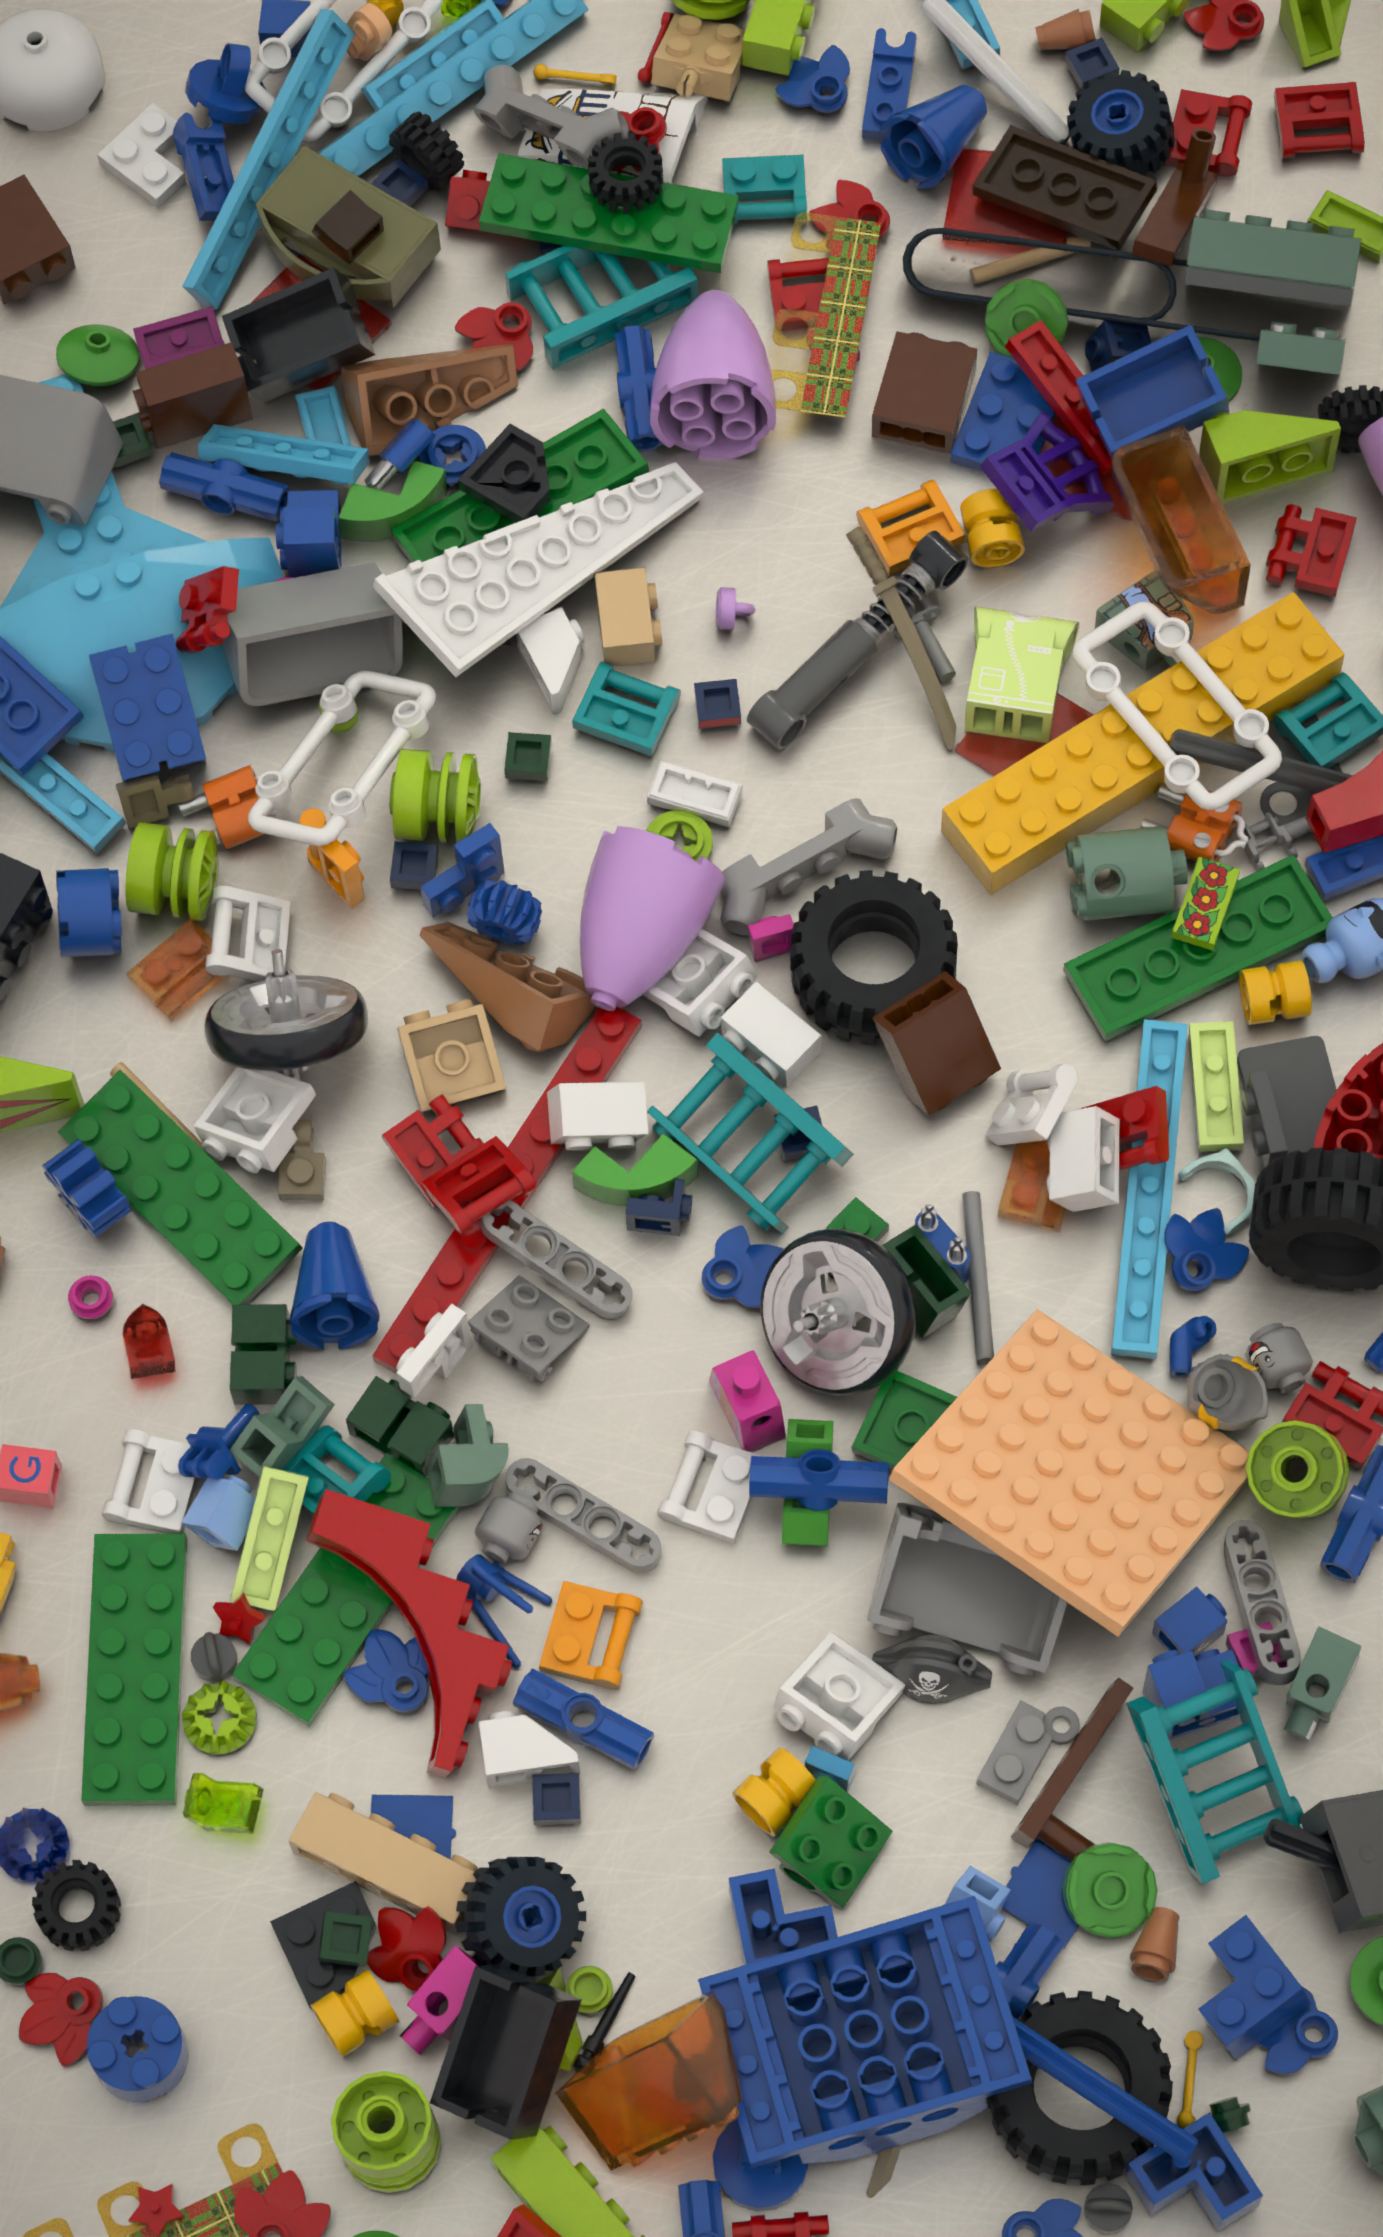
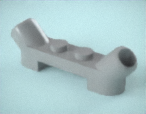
M498 65L489 69L484 74L485 96L475 107L474 113L487 127L501 135L514 139L522 127L553 139L571 164L588 169L589 155L592 156V149L595 145L601 147V140L608 137L610 142H613L614 134L620 132L622 139L628 138V132H630L628 124L621 112L615 108H609L582 118L569 107L562 105L560 108L550 105L537 94H532L531 97L523 94L521 77L513 67Z
M850 799L825 813V831L769 863L759 867L750 854L722 871L725 877V882L720 892L725 899L720 918L723 926L733 934L749 935L748 925L755 924L760 920L765 901L780 893L786 895L795 891L801 886L803 880L816 873L825 874L839 864L841 859L852 853L886 860L892 855L896 841L897 826L892 819L870 815L861 799Z

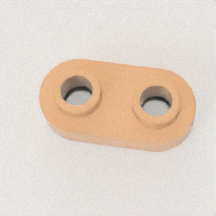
M366 3L355 11L346 23L355 33L347 53L355 59L359 58L363 61H368L375 56L392 36L389 20L376 5Z

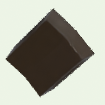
M349 190L315 224L312 233L329 250L350 265L384 231L383 218L367 206L354 192Z

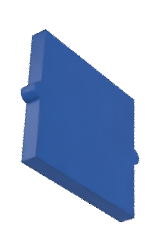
M372 1794L371 1813L380 1815L396 1826L394 1831L409 1839L412 1834L424 1837L436 1845L435 1852L451 1859V1840L456 1837V1830L452 1828L453 1796Z
M1036 1840L1019 1867H1012V1877L1006 1885L1011 1891L1001 1910L1026 1926L1033 1921L1047 1927L1065 1943V1949L1079 1928L1065 1908L1062 1893L1065 1872L1071 1861Z

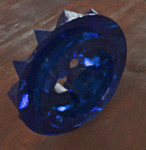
M23 1807L20 1812L6 1817L4 1824L0 1828L1 1868L9 1876L24 1882L41 1881L45 1879L43 1874L50 1869L52 1873L57 1871L58 1867L56 1864L65 1862L70 1846L69 1835L63 1822L59 1817L48 1812L43 1807L40 1809H27ZM26 1828H30L37 1839H45L44 1843L37 1845V1853H35L37 1861H33L26 1848L18 1849L19 1844L26 1841Z

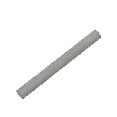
M968 1191L962 1194L966 1245L970 1252L969 1280L976 1361L978 1364L985 1365L994 1357L981 1200L979 1192Z

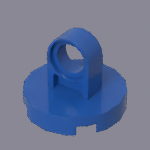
M227 43L220 60L207 59L196 63L190 69L185 93L194 107L199 102L202 106L210 109L209 117L229 124H245L250 122L252 115L257 114L259 116L262 113L263 108L249 97L244 88L251 64L249 46ZM261 81V82H260V85H261L263 88H265L263 82Z
M738 2119L729 2123L720 2134L713 2152L715 2179L720 2181V2187L723 2192L739 2207L753 2211L775 2210L782 2206L784 2202L790 2200L803 2187L808 2170V2163L803 2164L799 2154L752 2168Z

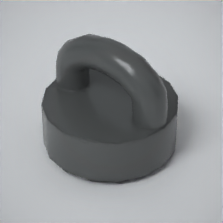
M206 1632L193 1645L191 1663L196 1674L202 1679L209 1682H220L234 1672L237 1666V1652L233 1643L226 1636Z
M1110 2183L1101 2184L1092 2189L1086 2197L1084 2206L1085 2219L1089 2226L1098 2233L1106 2235L1116 2234L1125 2229L1131 2219L1133 2210L1132 2201L1128 2193L1120 2186Z

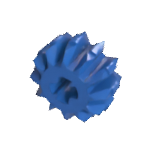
M485 880L484 884H478L476 891L472 893L466 915L469 917L468 923L471 927L476 928L480 935H486L492 941L498 940L505 945L513 943L519 946L531 941L534 933H537L541 923L542 903L537 898L532 897L530 891L518 888L517 884L510 885L504 880L498 883L493 880Z

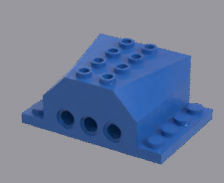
M975 1896L698 1979L752 2168L799 2154L803 2164L857 2159L946 2132L987 2109L986 2097L1032 2084L1030 2072Z

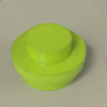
M584 1966L578 1968L569 1976L565 1991L582 1999L578 2012L595 2014L605 2009L610 2003L613 1995V1986L610 1977L605 1971L595 1966Z

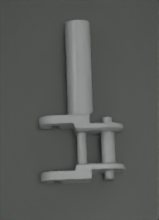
M921 595L922 600L919 601L924 610L916 613L914 608L909 607L907 611L912 618L911 620L931 664L940 680L946 682L951 680L956 675V672L927 623L929 620L937 619V616L941 613V608L938 605L932 606L927 595ZM895 627L893 630V634L895 638L901 639Z
M1266 812L1265 820L1249 827L1245 823L1243 832L1249 839L1244 850L1256 872L1265 868L1263 862H1259L1258 848L1275 841L1278 845L1283 846L1288 856L1294 854L1296 858L1298 857L1296 848H1292V840L1312 832L1306 821V816L1278 827L1277 823L1279 821L1277 817L1273 818L1270 812ZM1269 828L1272 836L1257 842L1254 834Z

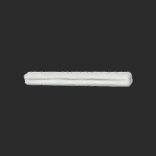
M925 0L923 2L922 11L1045 138L1062 145L1070 138L1068 126L946 0Z

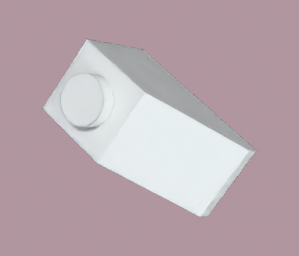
M562 607L538 617L516 633L517 647L553 715L561 712L581 663L580 644L585 642L578 622L575 619L569 621Z
M502 1711L489 1715L488 1720L479 1721L488 1787L532 1781V1775L581 1774L578 1753L528 1716H516L515 1712Z

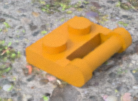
M933 479L921 484V489L877 508L871 509L866 507L856 512L859 525L870 539L889 575L911 566L909 557L913 549L924 536L932 531H938L954 546L965 543V533ZM928 505L931 507L883 529L880 525L922 506Z
M316 808L304 811L300 817V824L310 827L323 828L327 823L324 813ZM337 839L323 846L309 844L307 858L313 869L351 909L365 899L362 886L364 876L359 870L360 856L353 846L347 841L340 843Z
M563 1581L540 1660V1672L608 1689H619L623 1676L619 1671L634 1616L640 1615L643 1604L642 1599L626 1593L616 1594ZM604 1610L616 1612L602 1666H591L589 1664Z

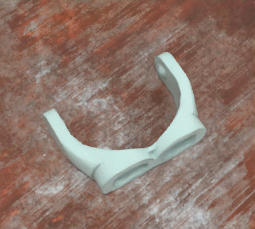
M1225 1147L1219 1153L1210 1154L1191 1162L1178 1173V1176L1182 1181H1185L1199 1170L1215 1168L1229 1172L1242 1181L1247 1193V1204L1241 1215L1225 1226L1224 1231L1227 1236H1230L1246 1225L1251 1219L1256 1182Z

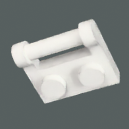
M216 886L213 888L211 902L215 906L211 954L206 957V972L217 976L232 975L257 982L265 980L266 974L274 970L271 951L275 949L282 950L285 967L291 901L231 886ZM234 907L243 909L239 957L229 955L232 911Z
M1060 1064L1053 1066L1049 1071L1031 1073L1027 1070H1019L1010 1073L1006 1081L1009 1092L1005 1100L994 1110L991 1117L992 1124L985 1136L997 1146L1047 1140L1077 1084L1078 1074L1076 1069L1070 1064ZM1049 1089L1046 1094L1031 1096L1035 1090Z
M127 1429L122 1445L125 1446V1451L111 1500L105 1501L101 1516L109 1521L167 1534H183L185 1526L181 1522L191 1506L198 1478L195 1476H182L178 1469V1463L191 1446L189 1443L151 1436L136 1429ZM142 1453L155 1455L140 1509L128 1506Z
M689 1431L684 1446L687 1448L668 1499L662 1500L657 1515L668 1522L734 1544L752 1497H749L751 1456L760 1455L713 1440L702 1432ZM703 1456H706L716 1461L695 1512L686 1509L684 1505Z

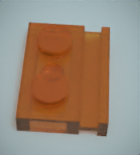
M193 919L187 921L126 973L128 980L156 1008H159L169 1021L173 1020L223 977L206 972V957L211 954L212 938Z
M1047 1140L1016 1144L997 1217L1040 1228L1042 1225L1054 1228V1231L1060 1232L1066 1208L1049 1200L1047 1177L1050 1173V1151Z

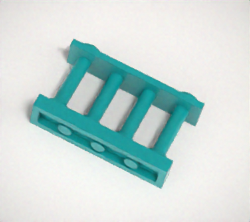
M564 245L532 261L518 263L505 273L509 299L513 301L523 295H527L548 329L549 333L543 335L545 358L551 368L555 369L615 341V333L620 332L626 326L639 325L642 328L689 306L698 297V279L692 269L686 268L679 272H673L666 263L646 260L659 281L643 289H636L615 254ZM598 260L622 296V299L605 307L598 304L578 271ZM562 277L586 314L569 324L562 322L541 288Z
M717 1032L706 1044L716 1054L711 1060L714 1065L668 1116L664 1115L653 1105L647 1110V1113L657 1121L652 1126V1129L660 1136L664 1134L674 1142L677 1139L752 1207L747 1212V1215L761 1228L767 1231L773 1226L781 1233H784L789 1227L776 1216V1213L822 1162L826 1165L833 1159L843 1167L854 1154ZM737 1073L748 1083L742 1089L745 1094L698 1145L680 1128L726 1077L731 1079ZM768 1101L779 1111L774 1118L777 1122L730 1174L712 1156L758 1105L763 1107ZM799 1130L812 1140L806 1146L809 1151L763 1202L759 1201L744 1185L790 1133L794 1136Z
M1229 1659L1220 1662L1227 1680L1226 1683L1166 1709L1162 1706L1156 1707L1144 1696L1126 1703L1189 1872L1202 1884L1220 1877L1215 1861L1220 1859V1853L1264 1835L1268 1823L1272 1819H1278L1301 1828L1299 1817L1304 1814L1296 1797H1290L1259 1716L1253 1696L1258 1695L1255 1681L1248 1669L1242 1670V1668ZM1234 1700L1243 1725L1181 1752L1178 1748L1172 1749L1167 1736L1168 1733L1173 1731L1172 1726ZM1250 1742L1258 1764L1257 1768L1196 1794L1193 1790L1188 1792L1183 1776L1188 1775L1189 1768ZM1266 1785L1274 1807L1273 1810L1214 1836H1211L1210 1833L1204 1834L1199 1821L1200 1818L1204 1817V1811Z

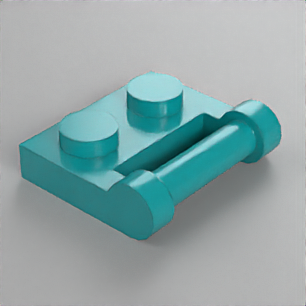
M804 154L722 158L724 193L739 195V201L794 200L739 204L734 224H738V220L795 217V221H807Z
M600 662L572 720L573 728L652 757L668 720L679 703L681 690L669 685L666 689L617 672L614 670L613 665ZM609 686L658 705L654 709L604 690Z
M1344 672L1333 677L1330 680L1329 686L1291 710L1283 709L1273 716V723L1282 736L1288 737L1310 764L1327 769L1383 735V715ZM1341 699L1347 702L1306 729L1301 725L1302 722L1337 700Z
M330 1425L321 1427L282 1469L309 1477L301 1507L313 1516L319 1498L325 1489L365 1502L373 1492L378 1493L388 1485L391 1478V1473L387 1468L378 1462L371 1463L342 1441L341 1433ZM324 1455H332L356 1473L358 1477L350 1484L320 1460Z

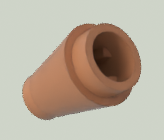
M1078 8L1041 26L1035 27L1040 51L1047 49H1073L1096 40L1090 10L1080 12Z
M1164 1907L1153 1908L1151 1916L1148 1918L1130 1954V1960L1133 1962L1131 1970L1137 1976L1153 1982H1164L1168 1979L1169 1973L1175 1971L1178 1922L1180 1918L1175 1911Z

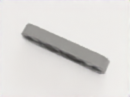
M509 1200L481 1218L482 1232L490 1241L597 1315L605 1319H616L627 1312L632 1301L633 1291L630 1284L622 1276L515 1202ZM503 1212L510 1215L508 1223L517 1231H519L522 1223L528 1226L522 1232L517 1244L511 1241L515 1235L514 1230L505 1225L499 1230L492 1226L494 1222L492 1213L496 1216L502 1215ZM534 1235L543 1236L549 1241L550 1252L545 1256L535 1257L527 1251L526 1240ZM569 1261L581 1262L586 1267L587 1277L581 1282H571L563 1275V1265ZM595 1274L602 1277L599 1279L598 1287L606 1292H610L613 1288L620 1291L618 1299L622 1302L621 1305L618 1302H613L610 1306L603 1303L605 1294L596 1287H594L591 1295L585 1292L591 1285Z
M522 1458L514 1461L508 1467L506 1472L508 1493H515L530 1500L539 1508L537 1513L539 1516L630 1571L647 1573L659 1564L661 1560V1542L658 1536L649 1528L536 1460ZM530 1472L534 1473L535 1484L546 1491L542 1503L538 1502L541 1499L540 1491L534 1487L527 1485L523 1490L518 1489V1475L526 1477ZM548 1483H552V1485L547 1489ZM560 1494H570L576 1498L578 1504L572 1513L561 1515L552 1509L553 1499ZM598 1517H608L614 1521L616 1528L610 1536L599 1538L590 1532L591 1522ZM624 1529L629 1530L627 1532V1540L634 1545L641 1546L644 1541L649 1543L650 1557L641 1555L638 1560L634 1559L633 1548L621 1541L619 1549L614 1548L620 1542Z
M1240 1520L1230 1525L1226 1531L1224 1540L1225 1558L1257 1670L1261 1678L1267 1683L1286 1685L1291 1683L1297 1675L1301 1663V1652L1266 1533L1256 1522ZM1239 1538H1246L1248 1544H1252L1251 1560L1245 1561L1246 1552L1243 1544L1238 1543ZM1258 1574L1267 1579L1269 1586L1261 1591L1249 1589L1243 1580L1249 1575ZM1269 1613L1276 1616L1281 1625L1274 1630H1265L1256 1624L1255 1618L1258 1615ZM1279 1643L1278 1652L1280 1659L1283 1662H1287L1284 1668H1279L1277 1662L1272 1661V1645Z

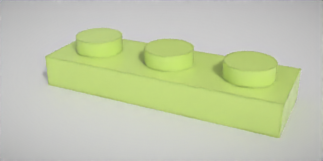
M1234 1021L1189 1023L1188 1033L1198 1152L1221 1151L1225 1147L1229 1151L1243 1150L1244 1135Z
M263 1465L230 1601L234 1602L244 1592L250 1606L271 1611L276 1610L308 1476Z

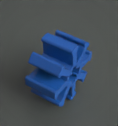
M77 1139L44 1163L42 1167L45 1170L44 1174L47 1180L60 1192L58 1197L66 1207L70 1206L85 1230L88 1228L92 1236L97 1237L131 1212V1209L128 1207L130 1203L127 1197L114 1185L116 1180L108 1169L103 1170L95 1153L89 1147L85 1148L81 1140Z

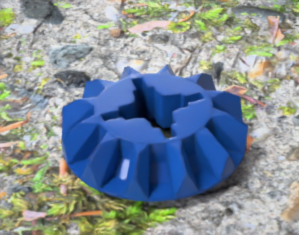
M446 425L432 431L436 436L420 453L421 463L445 469L447 484L451 488L455 483H458V479L486 450L481 436L473 429L462 425ZM461 449L462 461L454 460L451 464H447L446 453L453 455Z

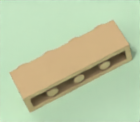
M315 1792L288 1840L293 1853L350 1882L356 1881L358 1886L415 1915L423 1908L429 1906L439 1915L445 1930L455 1935L459 1933L457 1932L456 1922L463 1921V1912L456 1911L457 1902L467 1900L468 1895L461 1891L465 1883L477 1880L473 1876V1873L478 1869L474 1863L458 1855H453L452 1859H449L435 1852L436 1845L419 1835L412 1834L409 1839L395 1832L396 1826L380 1815L371 1813L370 1817L367 1818L353 1811L354 1804L338 1794L330 1793L327 1798Z

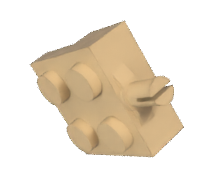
M674 14L653 58L651 84L675 89L680 96H683L685 92V97H689L693 93L729 102L740 78L742 40L746 29L739 28L733 24H720L702 20L693 15Z

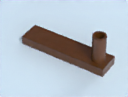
M1195 129L1192 131L1185 163L1179 162L1138 233L1132 249L1133 255L1170 267L1192 230L1194 217L1200 216L1216 186L1218 174L1208 171L1216 140V135L1207 129Z
M1119 1677L1109 1686L1011 1835V1838L1024 1847H1027L1035 1838H1038L1071 1862L1076 1855L1089 1846L1096 1845L1058 1819L1052 1812L1134 1687Z

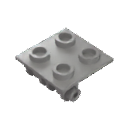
M520 1275L468 1321V1325L471 1327L470 1331L475 1334V1341L485 1344L496 1352L499 1358L508 1353L506 1362L509 1365H513L518 1361L517 1368L527 1374L530 1380L533 1381L537 1378L541 1382L552 1371V1367L549 1364L590 1326L586 1321Z

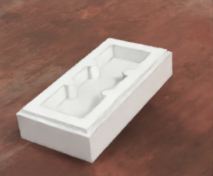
M660 761L647 795V804L671 811L683 810L696 814L705 821L729 827L742 794V784Z

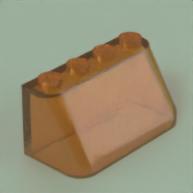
M1185 425L1120 447L1113 455L1111 474L1164 587L1188 602L1213 614L1225 613L1244 606L1251 564Z
M712 1991L615 2038L555 2092L610 2170L630 2163L632 2167H636L651 2157L656 2150L660 2155L665 2154L678 2145L684 2137L688 2142H691L704 2134L712 2124L716 2129H720L739 2115L740 2110L737 2105L742 2100V2093L725 2009Z

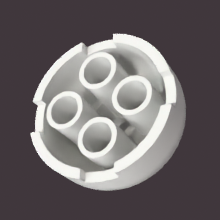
M45 8L25 10L4 20L0 24V117L3 120L8 118L16 123L27 125L30 131H52L70 126L89 113L88 107L97 98L100 90L103 91L105 84V71L100 49L87 27L67 13Z

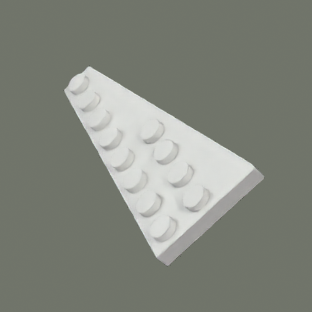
M674 462L635 477L633 482L609 491L606 488L598 491L594 497L573 504L569 502L560 506L558 511L542 517L535 515L485 534L482 540L461 548L454 546L446 549L442 555L421 562L417 560L409 563L406 569L387 576L383 573L375 578L372 587L446 668L457 677L595 577V573L602 572L697 503L704 491Z

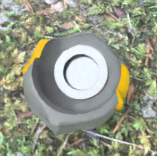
M1218 1354L1208 1358L1205 1362L1198 1363L1197 1366H1193L1192 1371L1189 1372V1380L1186 1383L1188 1386L1189 1409L1200 1420L1205 1422L1208 1427L1215 1430L1237 1431L1245 1429L1258 1420L1267 1417L1268 1398L1265 1382L1257 1371V1367L1247 1363L1238 1356L1232 1357L1228 1354Z

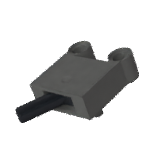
M1383 1790L1322 1800L1299 1817L1303 1829L1278 1819H1272L1268 1823L1263 1837L1268 1846L1316 1864L1339 1933L1383 1925Z

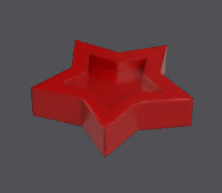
M244 1592L233 1603L215 1602L212 1607L222 1621L219 1634L223 1636L236 1635L249 1645L253 1640L254 1627L263 1622L267 1616L250 1607Z
M173 2184L156 2192L138 2187L140 2205L128 2221L130 2223L148 2225L156 2237H160L168 2223L185 2218L173 2204Z

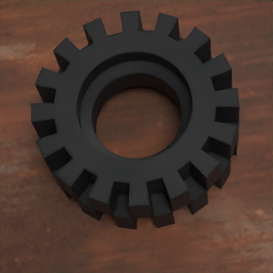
M417 111L411 114L389 135V144L394 148L392 152L395 156L400 157L401 161L426 178L429 189L437 191L451 180V176H455L463 168V154L461 151L456 150L459 146L455 141L449 139L450 134L448 131L445 130L443 132L440 129V123L436 120L432 122L429 115H422L421 112Z
M621 132L614 134L613 142H610L608 137L601 140V147L595 145L592 149V156L589 155L588 158L589 187L591 188L593 198L597 197L598 204L602 207L609 202V211L615 213L618 206L623 207V214L630 213V206H635L637 212L644 210V201L651 206L655 202V195L660 196L663 184L661 153L658 154V147L654 143L649 146L648 138L643 135L639 141H636L635 133L628 132L627 139H622ZM632 165L641 170V175L633 180L620 181L612 178L610 172L618 166Z
M1359 385L1358 390H1352V386L1345 387L1344 393L1336 390L1331 393L1332 398L1326 396L1322 399V404L1319 403V419L1338 421L1340 424L1341 432L1337 450L1341 448V453H1349L1350 449H1355V453H1362L1358 444L1359 436L1368 426L1383 417V391L1380 392V387L1373 386L1370 390H1367V385Z
M72 1860L73 1865L66 1866L63 1861L56 1864L58 1867L57 1871L52 1873L49 1869L43 1874L45 1877L43 1884L37 1882L35 1887L37 1896L32 1897V1906L35 1910L33 1914L43 1934L49 1938L51 1943L57 1947L60 1944L68 1951H73L74 1947H79L81 1951L89 1950V1944L95 1942L98 1947L104 1943L102 1937L106 1933L111 1936L115 1931L113 1924L115 1921L119 1922L121 1916L118 1910L119 1906H121L120 1897L109 1875L103 1869L99 1870L96 1864L88 1861V1864L84 1865L81 1860ZM74 1889H83L90 1892L95 1902L91 1915L80 1922H69L62 1918L59 1913V1904L62 1897Z

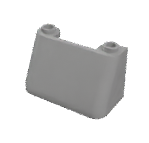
M0 375V491L38 499L45 509L47 517L56 523L66 525L70 522L86 526L123 445V441L107 409L99 400L82 392Z
M897 1503L867 1620L874 1623L873 1629L890 1636L899 1637L901 1630L910 1631L912 1628H916L997 1652L1003 1659L1008 1661L1007 1669L1019 1674L1033 1676L1034 1670L1043 1673L1047 1671L1068 1602L935 1511L912 1504Z

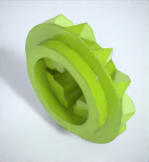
M683 810L668 811L657 816L647 827L646 831L673 841L678 836V830H681L684 843L690 845L683 846L682 850L691 855L696 862L699 857L708 859L713 848V838L709 826L701 817Z
M224 1680L214 1684L204 1683L201 1689L189 1695L188 1702L182 1712L184 1732L189 1741L203 1752L215 1755L231 1753L242 1747L254 1732L256 1725L254 1703L241 1686L237 1687ZM222 1701L226 1714L232 1715L233 1718L223 1720L221 1727H218V1734H215L216 1731L212 1720L205 1718L204 1715L215 1713L216 1707Z

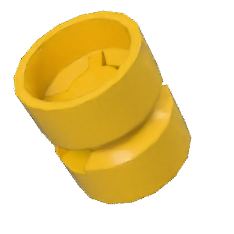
M987 489L965 498L961 503L960 511L964 529L968 533L967 544L973 564L979 567L994 568L1010 564L1019 559L1024 554L1025 546L1021 528L1017 523L1018 516L997 489Z
M1302 960L1276 964L1272 972L1266 966L1240 970V997L1248 1026L1274 1022L1277 1014H1280L1285 1020L1311 1016V990L1307 971Z
M778 1747L760 1765V1776L749 1775L732 1792L733 1798L744 1813L765 1833L773 1837L788 1824L793 1816L792 1809L800 1806L816 1781L807 1768L782 1747Z
M368 1969L347 1981L344 1993L339 1994L332 1991L311 2004L317 2019L342 2058L364 2045L367 2033L370 2032L378 2036L399 2023L394 2009Z

